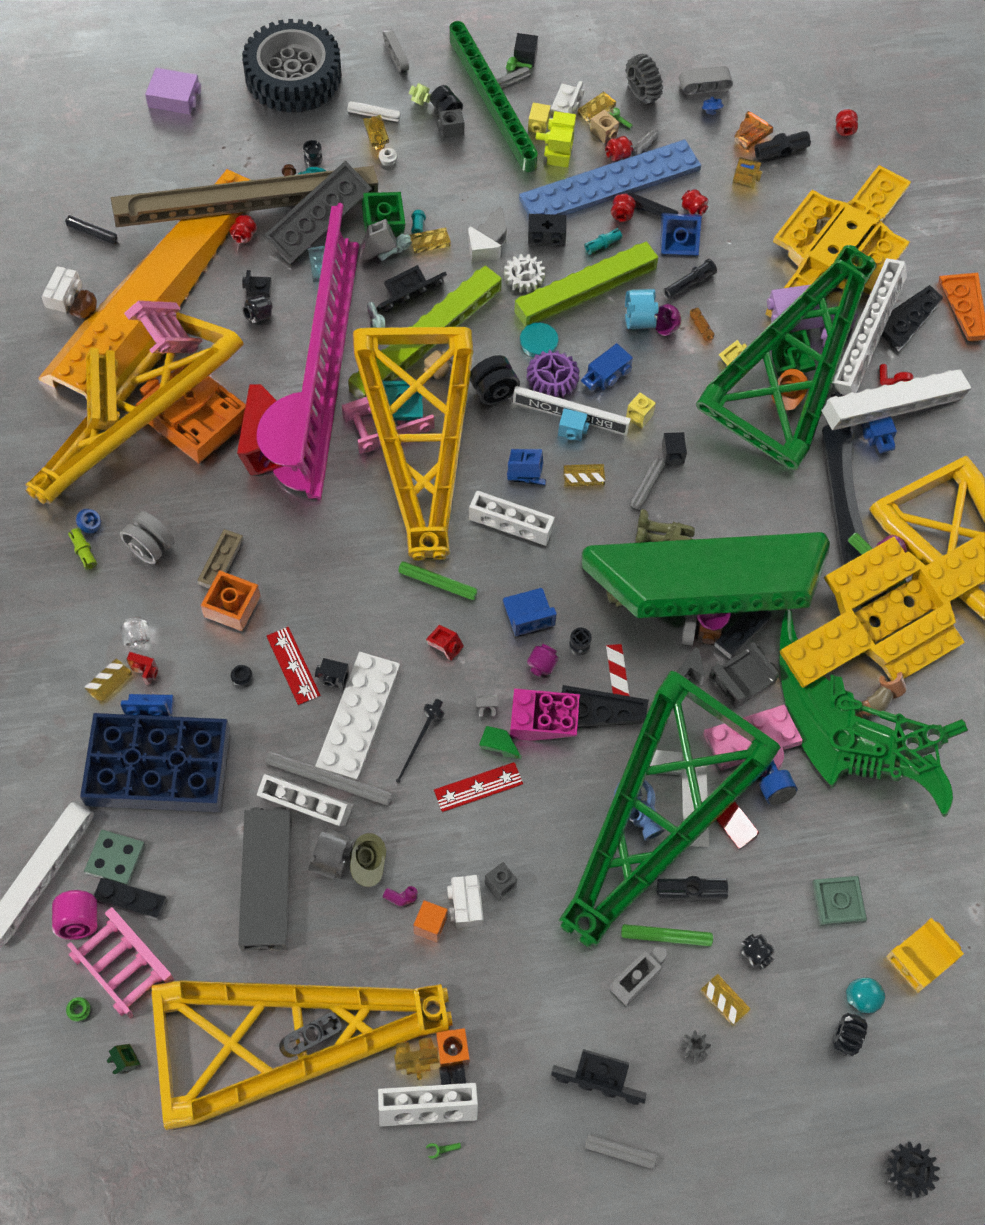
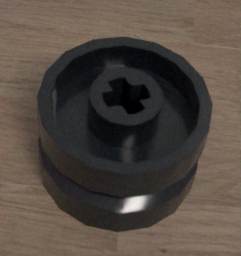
M502 355L488 357L471 370L470 382L475 390H477V395L481 402L486 405L504 402L514 394L515 387L520 386V380L512 370L510 362Z

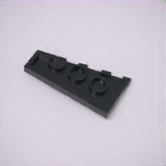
M931 285L927 286L892 310L882 336L900 352L941 303L943 296Z
M567 685L562 687L561 693L580 694L577 727L644 723L647 715L648 699Z

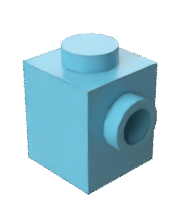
M564 408L559 423L558 436L566 437L569 440L581 441L583 434H587L590 423L586 422L587 414Z

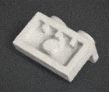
M579 81L577 87L562 83L551 107L550 114L554 115V111L571 114L577 113L579 100L583 99L585 89H582L583 82Z

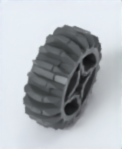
M643 53L629 59L625 72L627 73V84H629L630 90L644 104L657 101L663 94V80L661 79L659 68L656 67V62H653L651 57Z

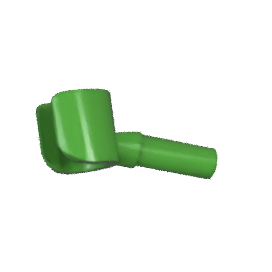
M510 57L507 61L506 69L508 71H514L516 67L531 69L532 65L518 62L515 57Z
M613 108V114L611 112L609 114L618 122L631 129L633 125L620 116L618 108Z
M459 1142L438 1146L437 1144L430 1143L426 1146V1149L436 1147L437 1153L434 1156H428V1158L437 1160L443 1153L461 1149V1144Z

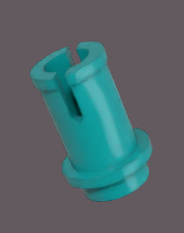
M418 209L411 214L413 220L411 232L414 235H422L426 219L424 211Z

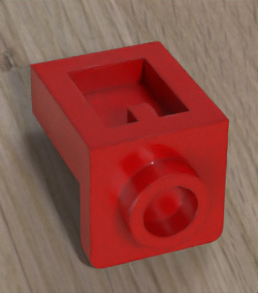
M438 625L426 639L428 645L444 652L446 658L450 661L464 647L456 632L441 625Z
M129 652L126 660L131 670L143 673L144 683L150 686L152 679L155 680L158 675V667L154 658Z

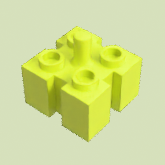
M554 111L553 119L549 118L548 130L550 131L547 133H536V140L545 141V144H548L545 146L544 156L547 157V165L569 167L574 141L576 114Z

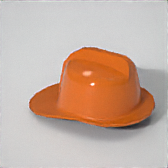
M789 369L782 373L777 381L778 385H785L808 380L803 372L797 369ZM808 389L781 393L785 410L795 409L806 395Z

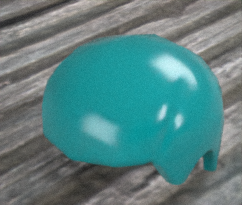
M857 978L849 983L846 990L848 1003L853 1005L860 1013H875L882 1008L885 1002L883 987L872 978Z

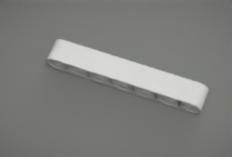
M71 802L1 899L0 947L9 941L93 820L94 812L76 802Z

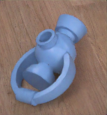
M644 780L643 787L647 792V801L641 800L643 796L642 790H640L637 799L657 812L654 807L656 801L655 792L652 786ZM633 807L629 820L633 825L644 828L642 833L645 841H650L665 831L660 825L654 823L653 820Z

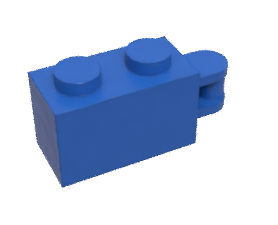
M616 343L588 364L587 374L583 376L581 382L591 391L595 390L598 386L605 390L608 386H613L621 376H626L630 373L633 357Z
M891 416L861 424L864 439L868 440L870 446L876 445L879 453L895 450L894 437L897 430Z

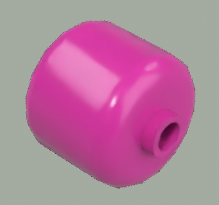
M70 890L57 895L52 902L53 932L58 937L67 940H80L91 936L97 930V899L91 893L82 890Z

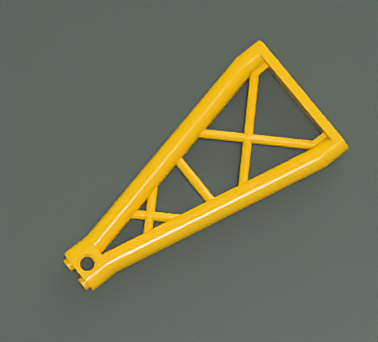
M177 312L176 318L186 333L215 344L208 349L174 362L175 353H167L164 366L151 371L164 355L161 353H151L150 349L156 345L154 339L151 338L119 377L116 394H119V403L116 407L117 410L120 408L129 413L103 433H100V429L87 428L86 416L47 464L25 484L27 487L25 491L33 499L37 498L42 504H51L67 487L227 362L244 345L242 339L232 330ZM187 366L170 380L171 371ZM162 375L159 389L137 407L125 402L139 384Z
M467 327L356 329L353 331L354 356L407 531L408 556L415 561H421L425 558L443 560L450 554L448 527L474 354L472 330ZM449 344V349L415 380L378 349V345ZM453 356L448 396L445 405L423 385ZM376 358L410 385L391 406L388 402ZM415 392H418L445 414L442 433L398 434L393 414ZM401 442H441L438 462L422 476L406 462ZM435 477V483L433 485L430 481ZM412 478L418 482L415 486L413 485ZM423 488L433 495L428 527L425 525L417 494ZM430 542L433 546L427 547L423 543Z
M964 456L879 499L869 508V511L889 535H896L903 539L907 551L923 564L928 565L943 555L906 522L949 532L950 539L947 553L956 549L959 535L975 538L983 533L960 527L966 490H968L985 523V478L968 456ZM952 478L959 484L952 525L906 514L898 507ZM984 581L960 595L959 598L985 621V593L979 588V586L985 583Z
M182 980L152 985V1003L165 1130L197 1125L419 1036L449 1031L448 1026H453L451 1011L446 1012L445 1003L449 1002L447 988H442L441 984L409 989ZM186 1004L250 1006L253 1009L233 1035L229 1037ZM430 1005H437L440 1010L436 1014H430L427 1008ZM265 1007L292 1008L294 1031L304 1026L301 1008L330 1009L349 1023L334 1045L307 1055L306 1050L298 1054V1059L273 1069L238 1043ZM347 1010H359V1011H358V1013L354 1016L352 1013H350V1012L347 1011ZM175 1011L181 1012L224 1045L187 1095L174 1097L166 1015V1013ZM370 1011L416 1012L375 1029H372L363 1022ZM356 1030H359L362 1033L360 1035L352 1037ZM299 1039L296 1040V1045L301 1043ZM232 1051L261 1072L258 1075L197 1098Z

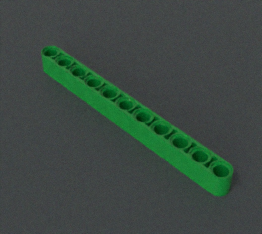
M461 21L452 22L449 26L451 45L521 169L525 172L535 171L538 159V152L465 24Z

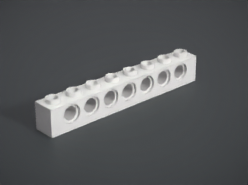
M886 258L833 378L834 394L835 392H840L842 396H845L851 392H857L907 277L905 261Z

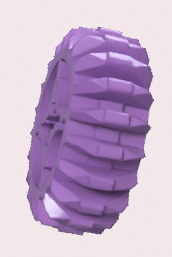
M550 349L548 353L542 351L541 355L536 354L534 359H531L527 367L526 379L529 382V388H533V391L557 398L561 396L564 399L566 394L570 395L572 390H575L577 387L580 370L577 367V361H573L572 356L567 357L566 352L559 354V350L556 353H552Z

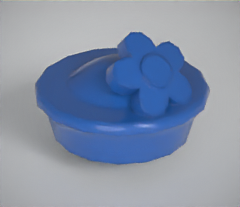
M711 97V99L703 102L702 109L706 110V114L714 116L717 113L716 110L723 108L724 104L721 99Z
M83 509L76 516V524L81 531L89 534L99 530L101 519L95 510Z

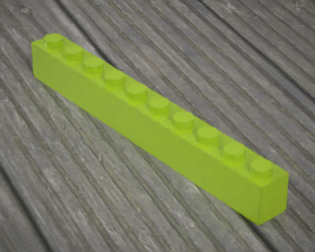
M486 265L483 266L480 270H476L467 281H463L454 292H450L442 302L435 304L429 313L422 315L417 323L409 327L460 326L501 291L502 278ZM437 344L389 345L386 349H382L381 352L406 371ZM376 358L382 381H395L399 376ZM359 371L353 373L348 379L349 392L358 399L367 397Z

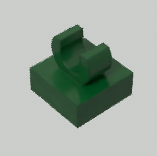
M130 1044L117 1045L109 1050L111 1056L107 1059V1063H115L117 1067L112 1072L113 1074L134 1070L141 1065Z

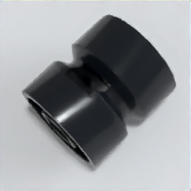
M447 85L437 87L430 96V102L439 112L461 109L462 111L463 103Z

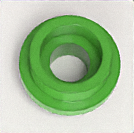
M82 997L72 999L66 1007L67 1016L75 1022L85 1020L91 1011L90 1003ZM79 1006H82L83 1011L79 1014H76L75 1009Z

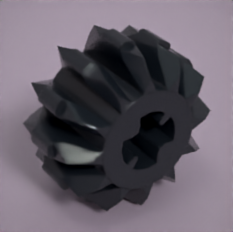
M844 1014L834 1034V1048L845 1055L854 1056L859 1053L867 1034L868 1025L866 1020L856 1014Z

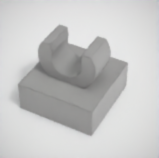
M475 695L476 707H480V716L483 717V710L485 708H490L492 716H495L496 710L494 706H498V696Z

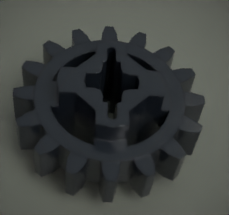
M907 1142L905 1148L902 1144L897 1145V1151L892 1149L889 1152L892 1158L885 1160V1163L890 1168L884 1170V1173L891 1175L887 1182H894L896 1184L894 1187L895 1192L900 1189L903 1190V1197H907L910 1193L913 1199L918 1198L919 1193L923 1197L928 1195L927 1189L932 1191L936 1188L932 1182H937L940 1179L934 1175V1172L940 1170V1167L933 1165L937 1158H930L928 1156L929 1148L922 1151L920 1143L916 1144L914 1148L911 1142ZM912 1154L918 1156L922 1160L914 1158ZM899 1161L900 1168L897 1172V1162ZM920 1167L914 1173L904 1174L909 1168ZM927 1168V1178L925 1179L924 1173ZM902 1180L909 1182L912 1186L905 1184Z

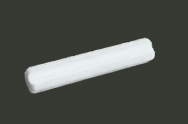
M353 101L348 103V112L394 122H398L400 119V112L397 110Z

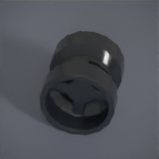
M308 140L303 144L304 161L308 166L315 167L322 163V148L318 141Z
M578 627L571 632L569 649L573 654L578 656L587 654L592 640L590 631L586 628Z
M463 1063L456 1064L452 1068L447 1066L439 1067L441 1085L451 1084V1071L453 1084L466 1083Z

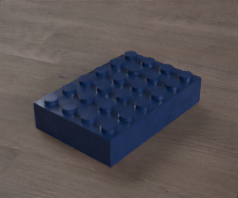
M93 713L80 794L81 800L88 807L220 812L230 735L228 720Z

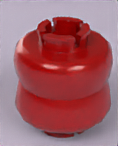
M851 109L840 111L836 116L837 133L841 136L855 134L858 130L857 113Z
M625 136L610 139L605 147V151H608L606 152L607 157L614 162L629 158L631 152H633V147H631L633 145L632 141Z
M687 190L682 196L681 206L690 214L702 216L708 210L709 206L707 204L709 200L699 190Z
M628 194L617 195L613 200L611 208L612 217L619 222L631 220L636 207L634 198Z
M240 215L235 219L234 224L230 227V234L235 242L249 243L252 240L253 234L257 231V225L254 219H251L252 217Z

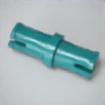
M616 228L609 233L600 234L598 238L584 244L585 250L590 255L602 248L606 249L610 244L623 238L622 233Z

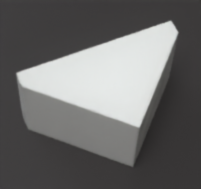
M470 226L468 228V244L471 261L499 259L501 245Z

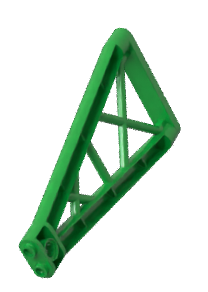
M853 245L844 246L833 264L707 385L696 402L698 410L791 470H797L810 449L865 284L876 268L874 259L865 255ZM846 279L847 281L838 306L828 308L825 297ZM819 304L820 309L813 310ZM830 315H835L833 322L831 320ZM823 318L827 339L822 354L789 334L803 319ZM784 339L818 361L813 380L778 385L770 351ZM763 359L771 387L727 394ZM809 389L793 436L781 393ZM773 395L786 441L785 444L778 443L723 407L725 402Z
M670 671L654 695L575 895L558 920L561 923L560 928L569 934L574 932L580 937L579 941L588 948H591L592 945L597 947L611 924L767 770L781 748L780 745L675 671ZM685 697L749 740L751 743L747 750L693 759L681 704ZM673 709L684 760L650 766ZM745 759L703 802L701 801L695 767ZM686 769L694 811L681 824L675 826L638 800L637 797L646 776ZM633 807L670 832L652 852L635 855L628 854L624 830ZM618 848L620 857L614 858ZM640 863L633 871L631 870L632 864ZM622 866L624 880L594 908L608 870ZM581 917L586 918L589 922L587 930L579 927Z

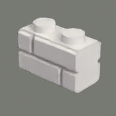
M59 266L56 267L41 296L46 308L56 309L64 313L67 312L69 306H72L75 300L74 295L76 291H80L82 287V281L77 271L67 270Z
M479 875L451 878V885L447 886L448 900L453 899L454 908H449L451 922H455L457 929L483 926L484 918Z

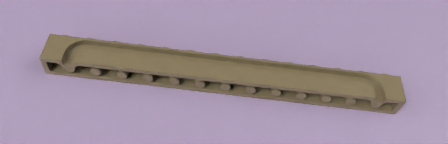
M374 166L353 168L372 188L369 193H378V180ZM333 171L110 197L115 227L296 206Z

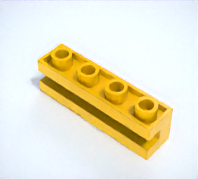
M90 348L87 354V428L107 430L119 421L120 413L116 407L119 403V394H116L119 378L115 374L118 368V359H115V351L106 350L105 355H100L98 348Z

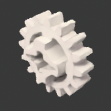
M520 254L518 259L513 256L512 261L508 260L507 266L504 267V280H507L508 286L512 285V290L519 288V292L522 293L523 289H526L527 293H530L531 288L536 290L537 285L542 286V282L545 281V267H542V261L537 262V257L531 259L530 254L526 257Z

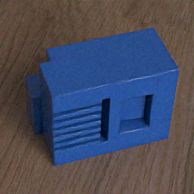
M511 449L507 479L545 485L546 479L538 478L541 477L544 464L542 449Z

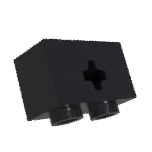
M529 214L528 244L565 245L566 215Z

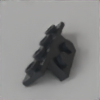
M416 265L384 281V285L391 298L380 303L376 308L377 311L382 309L388 311L395 307L394 303L398 301L404 303L411 299L410 295L414 293L420 295L428 290V286L433 284L436 287L444 282L443 279L447 276L446 271L426 280L419 266Z
M583 1049L577 1072L553 1065L551 1076L555 1077V1080L568 1084L570 1081L578 1084V1087L584 1090L592 1091V1089L602 1091V1094L607 1097H623L626 1102L634 1105H639V1103L645 1104L646 1101L645 1092L624 1086L629 1062Z

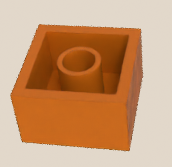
M219 570L200 605L203 616L243 631L261 597L259 586Z

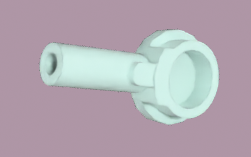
M399 235L396 238V248H393L390 252L378 254L379 259L383 261L393 253H401L409 248L412 244L410 235Z
M369 302L367 308L372 317L370 328H385L384 317L377 313L375 304Z

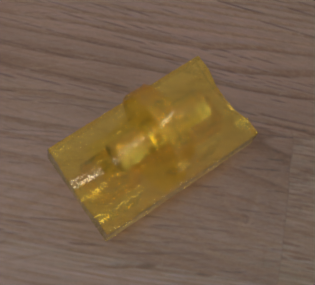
M381 115L373 116L371 119L363 118L371 146L374 147V150L384 149L385 144L389 143V137Z
M429 1037L419 1040L420 1050L412 1052L410 1051L409 1042L397 1043L396 1055H394L396 1071L406 1069L407 1075L417 1074V1080H422L421 1072L431 1071L430 1064L439 1063L437 1047L434 1048L432 1039Z

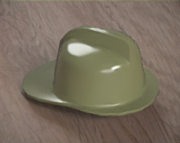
M366 833L356 839L350 851L351 875L363 887L375 886L383 875L386 847L383 840L376 834Z

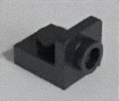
M247 270L246 277L242 278V288L246 289L247 297L257 295L270 297L271 277H253L251 270Z

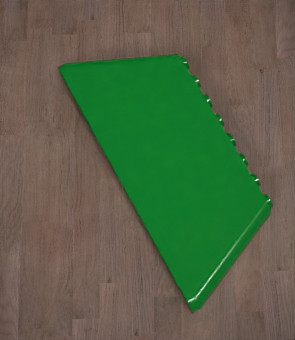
M812 532L591 545L583 549L581 564L588 574L637 618L810 608L829 554L830 541L825 533Z

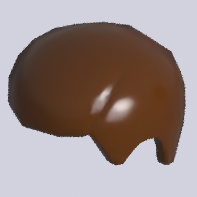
M81 290L75 298L69 313L79 319L90 317L96 310L97 300L95 295L89 290Z

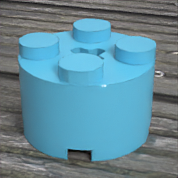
M655 289L628 290L626 292L625 307H627V314H625V320L628 329L656 328V317L654 316L658 314V302H654L656 298Z

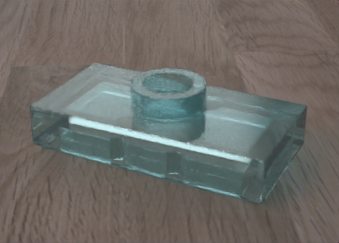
M325 246L308 248L313 282L320 281Z

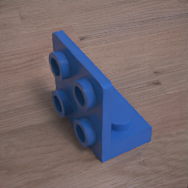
M543 588L503 598V604L515 636L555 626L557 613L554 607H549Z
M129 694L128 700H121L120 705L124 714L172 716L174 697L173 695Z

